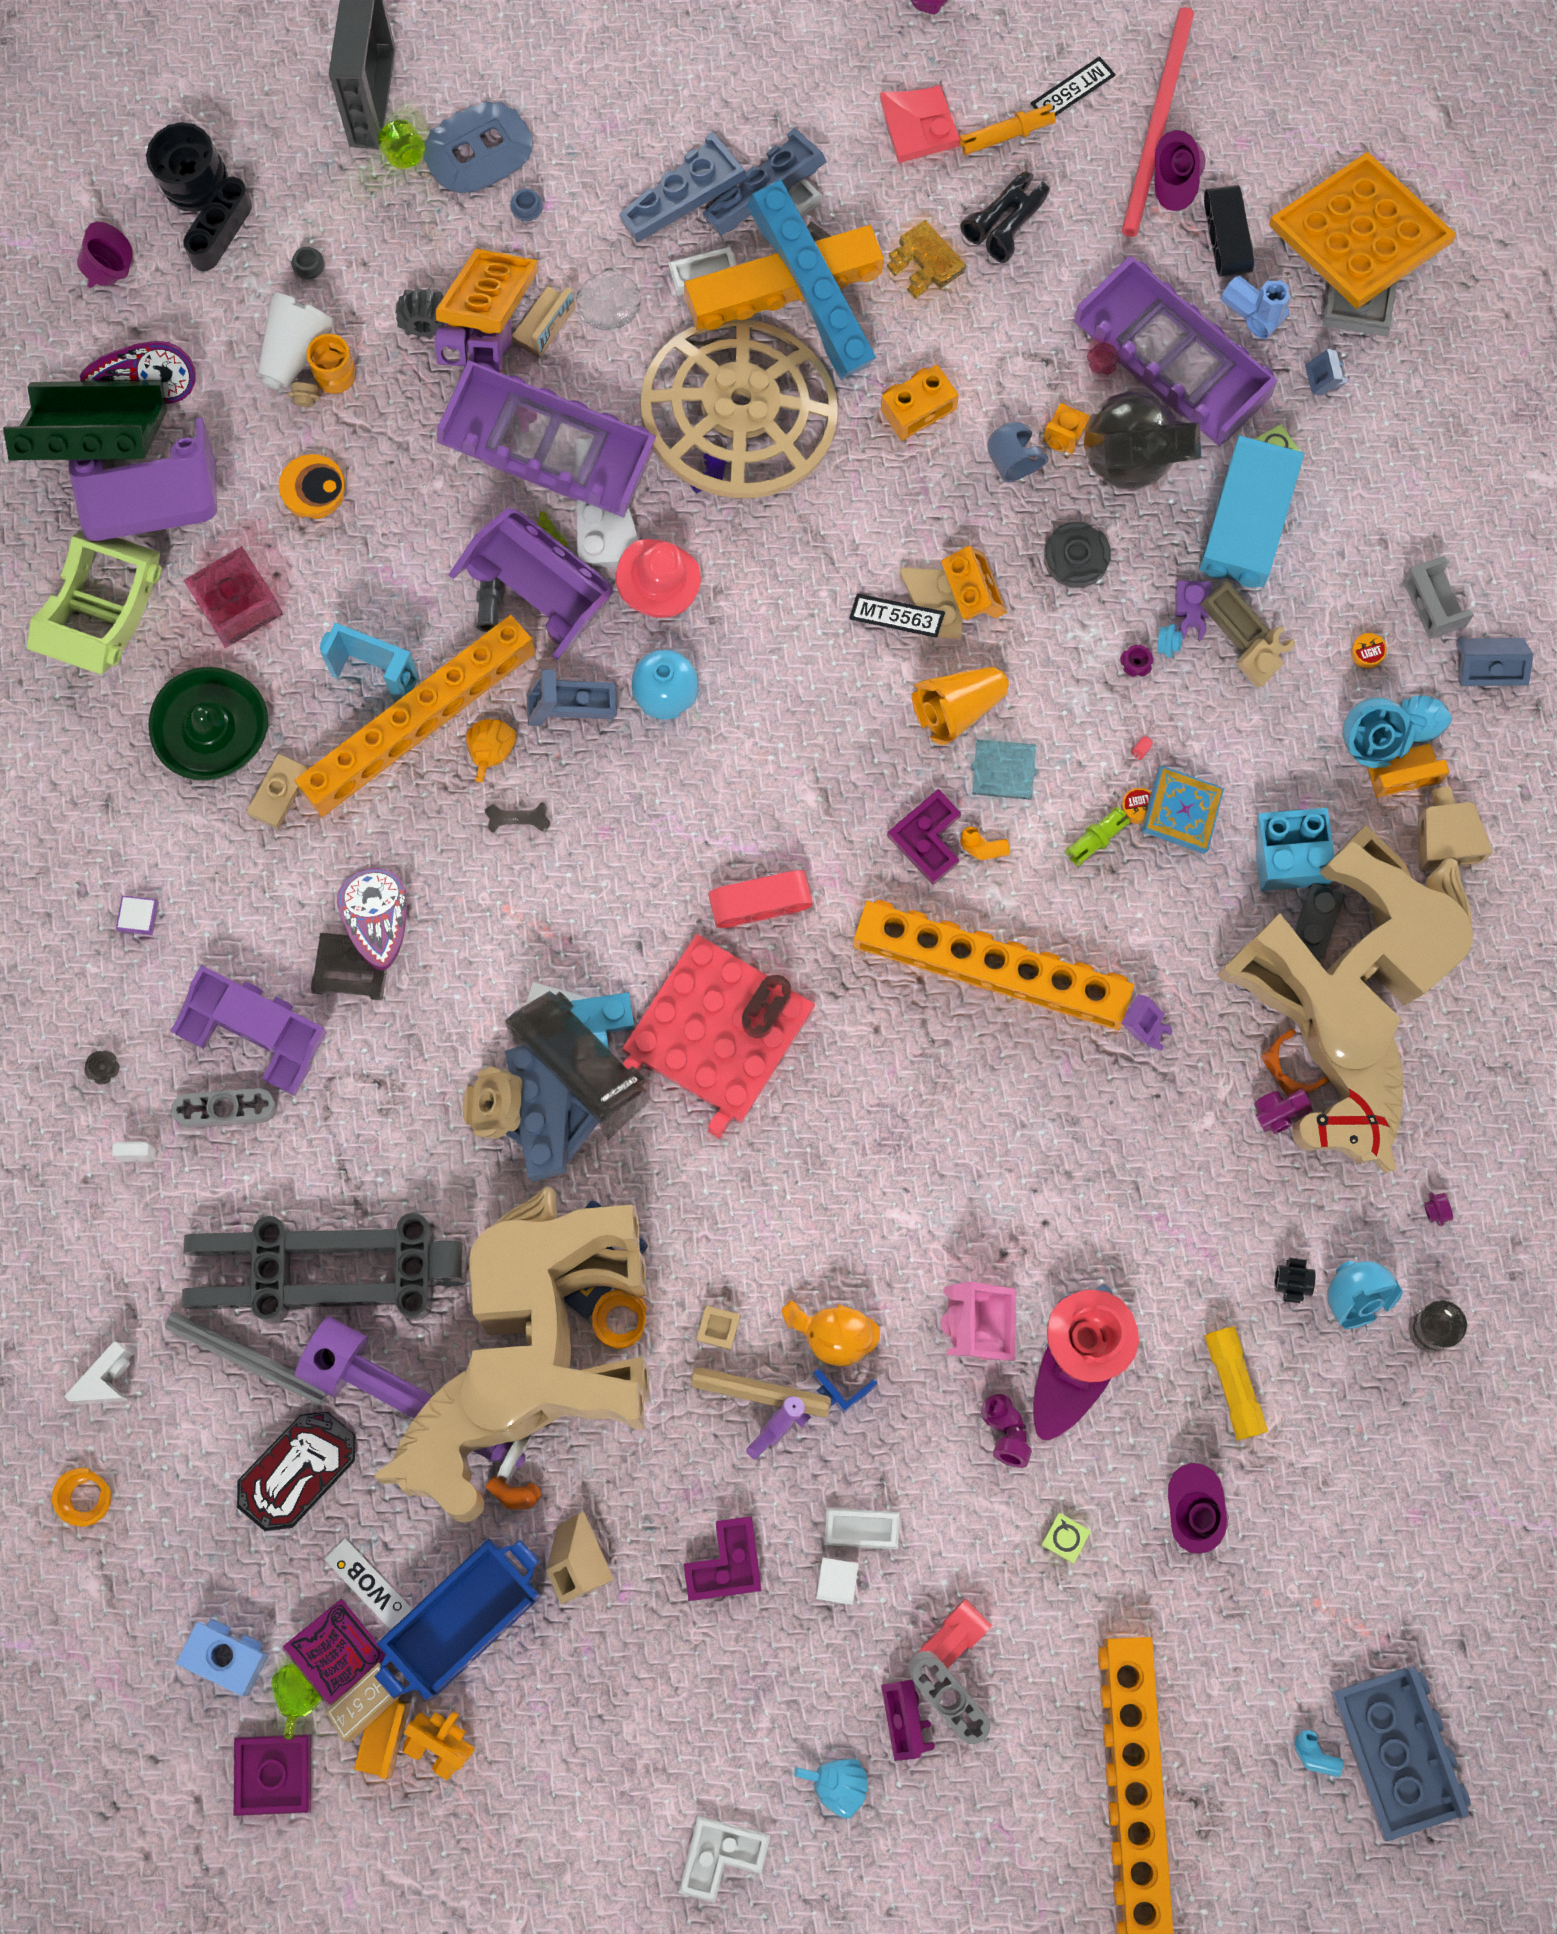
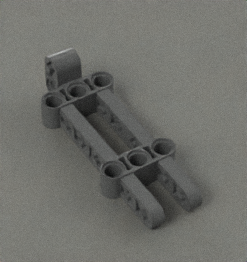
M412 1212L402 1216L397 1223L396 1229L290 1231L278 1218L265 1216L257 1220L252 1232L184 1235L183 1254L252 1255L251 1286L182 1289V1308H251L256 1317L269 1324L283 1321L291 1307L396 1305L399 1312L406 1318L419 1321L426 1318L431 1312L433 1286H460L466 1284L465 1245L460 1241H433L432 1227L419 1213ZM414 1223H421L424 1228L422 1235L414 1240L408 1239L406 1236L408 1227ZM272 1226H278L280 1234L277 1240L266 1243L264 1241L265 1231ZM396 1252L395 1283L290 1285L291 1254ZM415 1258L421 1259L423 1261L421 1272L413 1276L406 1273L407 1263ZM269 1262H277L279 1270L276 1276L269 1279L264 1278L263 1269L265 1265ZM413 1294H420L423 1299L422 1306L416 1311H407L405 1307L407 1298ZM270 1297H276L278 1300L277 1309L272 1314L265 1315L262 1312L264 1301Z

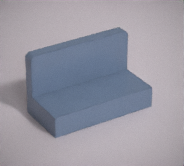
M1524 638L1457 639L1456 646L1462 655L1458 678L1461 686L1529 685L1534 654Z

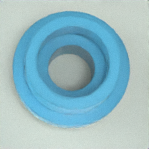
M1176 624L1160 628L1158 653L1166 654L1167 658H1173L1175 652L1181 651L1183 635L1181 631H1177Z

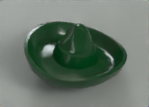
M217 667L194 668L173 677L157 694L149 715L150 741L159 760L172 772L197 781L222 779L241 770L260 750L268 729L267 707L258 689L241 675Z

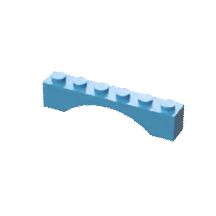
M780 179L753 193L747 207L762 235L778 253L799 287L815 321L825 352L840 380L842 381L870 366L876 355L782 180Z

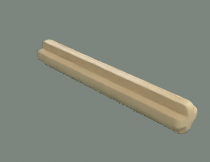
M696 1367L691 1376V1386L704 1391L782 1408L783 1402L788 1397L795 1396L803 1401L805 1414L822 1418L827 1417L831 1409V1398L826 1395L702 1367Z

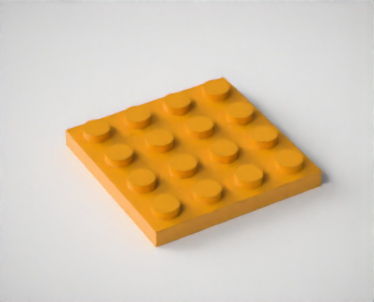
M1368 151L1273 215L1269 222V226L1356 310L1452 244L1456 233Z

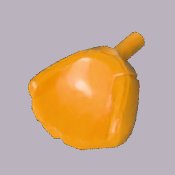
M485 719L478 721L466 732L467 749L472 761L478 766L476 782H484L486 769L505 761L517 742L516 731L501 720Z

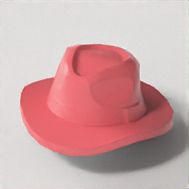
M642 539L632 543L623 552L615 573L616 587L621 598L631 608L655 618H669L684 612L693 603L701 583L699 565L690 554L672 543L655 539Z
M1082 1290L1071 1294L1060 1301L1049 1316L1047 1340L1051 1354L1060 1368L1071 1378L1089 1383L1102 1382L1116 1377L1125 1371L1136 1357L1139 1336L1134 1316L1121 1299L1109 1292Z

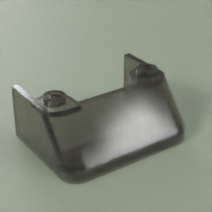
M548 991L514 1011L504 1021L514 1044L518 1047L523 1043L595 1117L600 1124L603 1135L609 1140L649 1103L647 1091L643 1086L647 1080L635 1067L632 1066L630 1069H627L570 1011L574 1006L563 993L559 991L555 995Z

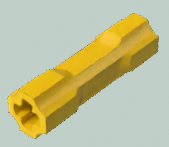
M1235 1326L1204 1335L1211 1360L1216 1366L1227 1401L1229 1417L1236 1440H1244L1268 1432L1261 1407L1256 1400L1244 1363L1243 1350Z

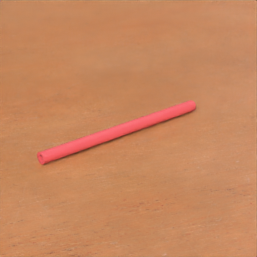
M1187 7L1180 8L1123 223L1122 233L1128 237H1135L1138 234L1155 168V149L1159 140L1163 137L1189 37L1194 11Z

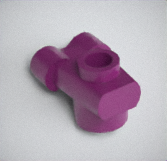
M1303 1088L1288 1095L1289 1097L1284 1100L1279 1091H1274L1255 1101L1254 1106L1258 1112L1256 1117L1264 1133L1272 1130L1273 1134L1280 1133L1292 1126V1119L1313 1111Z

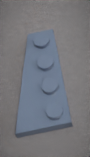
M793 128L787 134L789 140L781 148L775 145L766 153L768 160L759 168L752 166L746 172L747 179L739 187L734 186L727 190L703 212L707 223L720 236L734 230L740 222L752 215L747 204L753 193L780 179L787 191H789L792 186L805 177L813 175L818 168L827 163L823 152L796 128Z
M713 131L705 138L706 143L698 150L693 148L684 156L685 162L675 171L669 169L661 177L662 182L654 189L648 188L619 214L622 224L637 243L747 179L745 169Z
M572 1031L505 1050L509 1072L519 1076L523 1084L519 1111L521 1117L519 1130L528 1178L532 1182L567 1172L569 1141L567 1121L568 1111L571 1109L569 1090L570 1078H573L572 1048L575 1047V1035Z

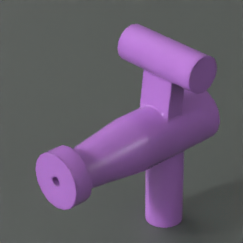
M790 1396L783 1402L782 1408L770 1417L761 1428L760 1435L746 1448V1452L751 1458L757 1459L770 1445L778 1443L791 1428L794 1421L801 1427L806 1424L811 1416L804 1413L805 1406L803 1401L798 1397Z

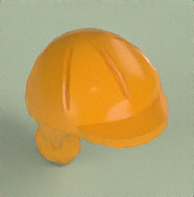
M789 1301L781 1309L783 1319L788 1328L795 1329L806 1335L814 1355L829 1365L841 1367L856 1364L865 1355L872 1352L880 1340V1327L871 1318L847 1306L838 1304L837 1308H824L813 1317L807 1316L794 1301Z

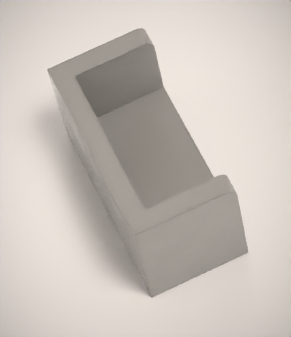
M1447 555L1411 567L1403 580L1429 640L1466 627L1474 616L1471 609L1461 610L1444 573L1450 562Z

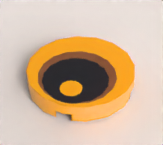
M302 455L292 460L283 469L278 481L279 494L283 503L297 517L322 519L332 514L342 504L344 499L345 478L339 466L330 458L322 455Z

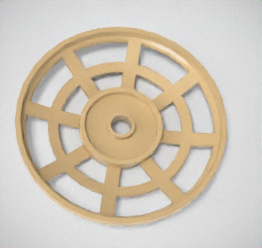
M735 319L725 322L714 330L736 328V339L716 341L700 349L689 343L687 339L712 330H707L706 328L696 330L695 326L688 328L672 338L659 350L650 363L643 380L640 398L641 421L643 427L656 436L653 446L654 453L669 470L683 481L697 489L730 498H759L774 495L795 486L807 478L820 465L828 453L835 435L838 418L837 395L832 379L823 363L798 338L780 328L763 322L747 319ZM750 330L760 331L777 337L793 346L797 351L785 356L769 345L750 340ZM673 348L688 357L677 371L672 388L652 390L657 370ZM736 348V362L718 366L707 356L718 350ZM749 349L765 353L778 362L764 370L755 364L749 363ZM809 360L816 368L824 382L828 395V404L809 399L806 382L796 366ZM695 364L708 374L702 388H682L687 374ZM789 372L796 383L799 397L780 394V389L775 380ZM744 395L750 402L746 405H737L733 402L732 397ZM682 401H700L701 410L705 418L694 427H692L685 415ZM671 402L675 420L684 436L671 449L664 442L656 427L651 403ZM780 408L799 411L797 420L787 435L775 423ZM809 413L828 418L820 443L805 460L794 443L803 432ZM714 428L719 433L733 438L732 450L716 446L703 437ZM764 432L775 442V444L764 449L746 451V438L756 437ZM695 445L698 449L712 457L731 462L730 481L719 480L702 474L688 466L681 458ZM782 452L795 468L784 475L770 480L744 483L745 463L765 461L778 456Z

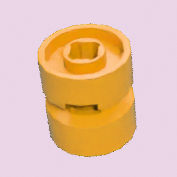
M331 333L315 337L309 343L306 353L318 387L324 392L331 394L342 393L348 390L356 379V368L346 341L340 336Z

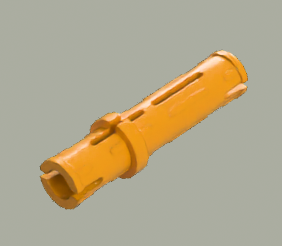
M1048 103L1026 113L1023 111L1016 112L1012 118L965 135H960V147L965 148L962 150L964 156L1018 136L1025 138L1034 130L1055 124L1054 111L1050 113V110L1053 109L1051 104Z

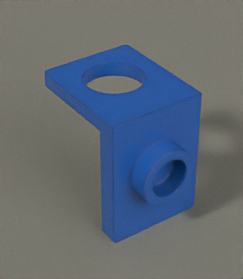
M819 1368L813 1372L814 1379L821 1386L816 1390L818 1394L829 1396L831 1398V1406L836 1404L843 1414L878 1384L874 1378L846 1402Z

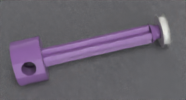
M330 1316L325 1318L311 1337L300 1357L295 1370V1377L333 1398L341 1392L348 1382L415 1419L433 1395L363 1358L362 1355L367 1346L368 1337ZM329 1350H331L335 1356L334 1364L329 1359ZM533 1436L514 1441V1443L506 1442L474 1450V1452L487 1458L489 1462H502L496 1479L499 1476H504L507 1484L517 1467L523 1465L526 1458L525 1452Z

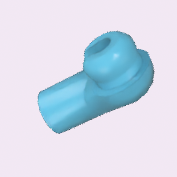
M1304 1730L1295 1737V1751L1306 1769L1340 1778L1343 1770V1759L1323 1754L1317 1742L1318 1736L1311 1730Z

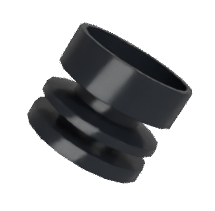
M179 122L167 125L158 131L148 144L146 160L149 170L169 202L182 211H201L220 181L228 177L227 168L217 153L212 140L204 129L195 124Z

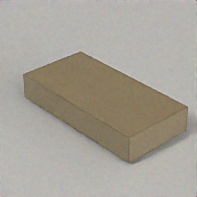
M1228 581L1222 583L1200 603L1242 654L1256 639H1263L1270 631Z

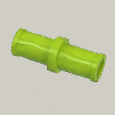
M1115 807L1096 825H1089L1085 830L1086 833L1065 849L1067 856L1073 854L1069 860L1079 867L1098 849H1105L1110 844L1109 840L1130 824L1128 817L1124 820L1122 819L1126 816V813L1119 807Z

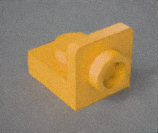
M1060 403L1051 422H1048L1045 428L1043 441L1056 451H1066L1073 454L1089 422L1090 415Z

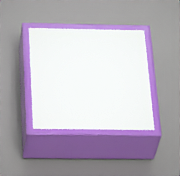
M122 895L116 924L118 932L153 936L159 902L156 899Z

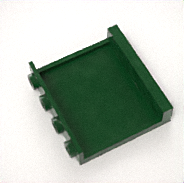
M163 381L30 382L27 388L31 407L20 426L3 427L8 460L145 459L167 412Z

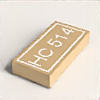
M377 1663L325 1711L343 1742H351L402 1695L400 1694L397 1698L393 1699L374 1677L380 1670L381 1663Z

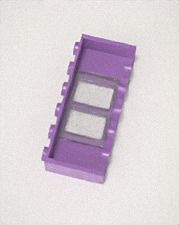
M1131 255L1077 306L1074 323L1104 347L1112 358L1181 417L1184 416L1219 447L1272 397L1278 382L1273 372L1268 367L1257 363L1250 357L1248 351L1242 345L1231 341L1220 326L1214 323L1211 324L1201 315L1195 305L1185 302L1176 294V291L1169 283L1159 280L1152 274L1151 269L1145 263L1138 262Z
M469 360L437 428V443L484 461V464L576 501L581 500L623 518L627 513L653 453L656 438L655 435H652L644 427L630 426L620 422L612 414H600L588 409L582 402L576 400L568 401L558 397L550 389L536 388L526 384L518 376H506L495 371L488 364L474 363Z

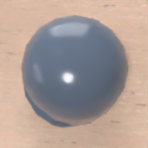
M1009 422L998 427L990 435L987 442L989 456L1002 479L1006 482H1013L1034 473L1047 464L1049 460L1044 449L1040 446L1025 448L1032 437V431L1021 422ZM1036 456L1038 458L1035 461H1031L1028 457Z

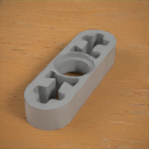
M261 1088L182 1094L174 1100L171 1113L173 1118L186 1128L264 1123L275 1115L277 1103L267 1090ZM259 1097L265 1103H268V1107L262 1108L261 1114H257L254 1108H243L245 1115L240 1116L242 1106L239 1098H243L245 1105L256 1104ZM222 1099H229L234 1104L233 1112L227 1117H218L215 1114L216 1104ZM208 1100V1119H205L206 1114L202 1111L191 1113V1119H187L184 1114L180 1113L181 1110L187 1108V1103L190 1102L197 1109L206 1108L204 1101Z
M922 1651L914 1655L909 1662L908 1671L915 1685L964 1742L968 1744L982 1742L990 1731V1722L984 1711L936 1654L930 1651ZM926 1664L931 1668L939 1680L935 1685H933L927 1675L922 1674L920 1668ZM948 1689L957 1690L959 1698L955 1704L951 1706L940 1704V1696L944 1691ZM964 1710L973 1721H976L978 1725L976 1729L972 1730L970 1727H967L960 1716Z

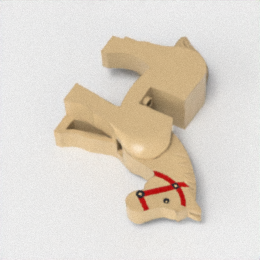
M1365 825L1335 854L1319 873L1327 880L1347 885L1364 896L1371 905L1377 928L1346 950L1325 971L1285 918L1279 913L1216 975L1223 982L1234 983L1246 988L1262 1003L1294 1020L1300 1028L1311 1058L1323 1070L1339 1092L1340 1100L1338 1103L1328 1107L1323 1113H1310L1294 1123L1292 1135L1295 1143L1307 1151H1340L1349 1158L1354 1159L1356 1165L1373 1161L1383 1172L1390 1173V1171H1395L1396 1169L1391 1147L1400 1126L1403 1103L1402 1065L1398 1047L1393 1037L1401 1018L1364 982L1373 975L1405 1006L1427 993L1467 956L1472 946L1473 930L1470 904L1461 882L1458 862L1455 859H1445L1428 876L1426 880L1427 887L1413 880L1405 862Z

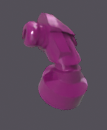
M1003 1394L990 1396L981 1407L982 1418L986 1425L1006 1434V1436L997 1439L993 1456L998 1461L1012 1467H1027L1032 1450L1026 1442V1431H1023L1026 1425L1023 1423L1021 1415L1013 1407L1012 1401L1008 1396Z

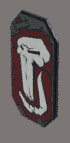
M329 1412L299 1415L238 1479L237 1508L264 1532L293 1528L355 1462V1434Z

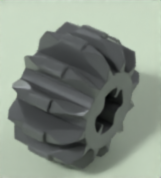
M417 286L414 291L404 290L403 296H400L396 303L395 313H397L398 327L404 329L406 335L414 334L417 336V339L426 337L431 340L433 335H436L437 329L444 326V322L436 321V308L444 298L442 292H432L430 287L422 290Z

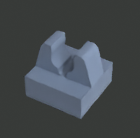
M1326 349L1305 364L1313 395L1322 396L1328 391L1339 389L1348 382L1347 377H1343L1341 368L1344 366V363L1338 358L1337 350Z

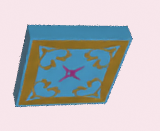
M1164 766L1159 767L1141 832L1202 854L1208 852L1224 788Z

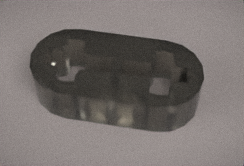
M777 974L766 977L742 1014V1028L748 1036L753 1038L767 1036L788 1005L791 998V985L784 976ZM777 984L781 985L784 996L777 995L771 1004L767 1003L770 996V991L767 988H775ZM762 1008L765 1009L766 1013L764 1014L763 1022L766 1025H758L756 1029L752 1028L749 1017H757Z

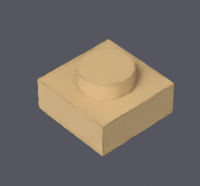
M706 1305L696 1341L732 1351L741 1314Z

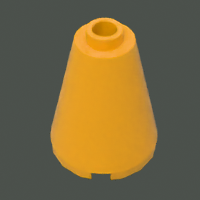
M994 666L922 680L914 685L917 691L913 692L911 696L913 709L921 727L929 726L930 730L934 733L929 736L930 739L939 745H947L1007 696L1009 681L1006 674Z

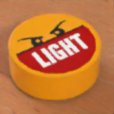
M1373 633L1360 635L1351 647L1352 660L1356 665L1365 669H1372L1380 665L1387 653V646L1384 640Z
M1134 788L1124 796L1121 809L1126 813L1125 818L1128 817L1131 823L1143 824L1151 796L1149 790Z

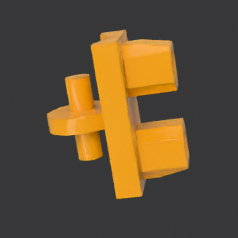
M454 1710L447 1719L437 1712L431 1718L419 1712L403 1732L407 1735L402 1749L403 1753L413 1759L420 1760L426 1750H430L439 1756L432 1770L445 1780H448L457 1769L460 1770L465 1765L476 1748L463 1740L466 1731L455 1725L460 1714Z

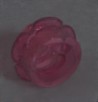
M1099 343L1087 355V360L1090 362L1089 368L1096 374H1111L1116 370V364L1120 361L1119 353L1113 345ZM1106 358V361L1101 362L1100 359Z

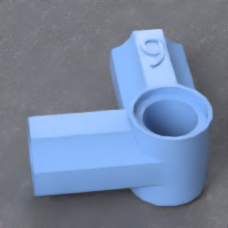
M1239 275L1234 277L1221 294L1220 300L1246 319L1249 330L1261 339H1267L1289 316V286L1282 280H1268L1259 291Z

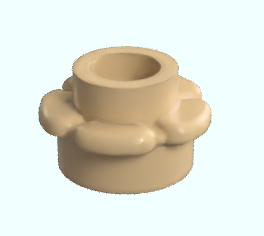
M294 382L292 383L291 392L287 394L288 397L294 399V405L301 407H313L314 401L317 402L320 399L318 386L310 383Z

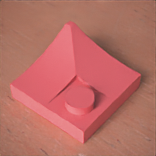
M941 85L914 91L880 93V102L898 163L959 147L960 138Z

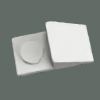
M114 1341L64 1397L78 1405L128 1401L129 1399L109 1381L112 1377L117 1379L126 1371L130 1365L128 1360L133 1353L123 1344Z

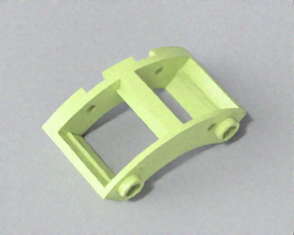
M82 530L72 535L66 562L61 573V579L65 580V583L57 597L50 595L44 606L31 617L27 649L100 675L105 673L111 666H117L122 657V652L140 622L153 584H156L160 579L162 567L159 565L161 552L118 537L91 541L84 537ZM95 551L137 565L133 584L124 606L82 592ZM73 610L114 624L102 639L64 626Z

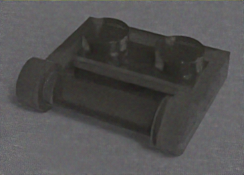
M320 933L315 970L311 981V993L323 995L324 992L365 995L370 996L371 1000L382 1001L387 969L378 970L367 963L357 952L349 935ZM329 970L371 974L373 979L372 982L327 978V972Z

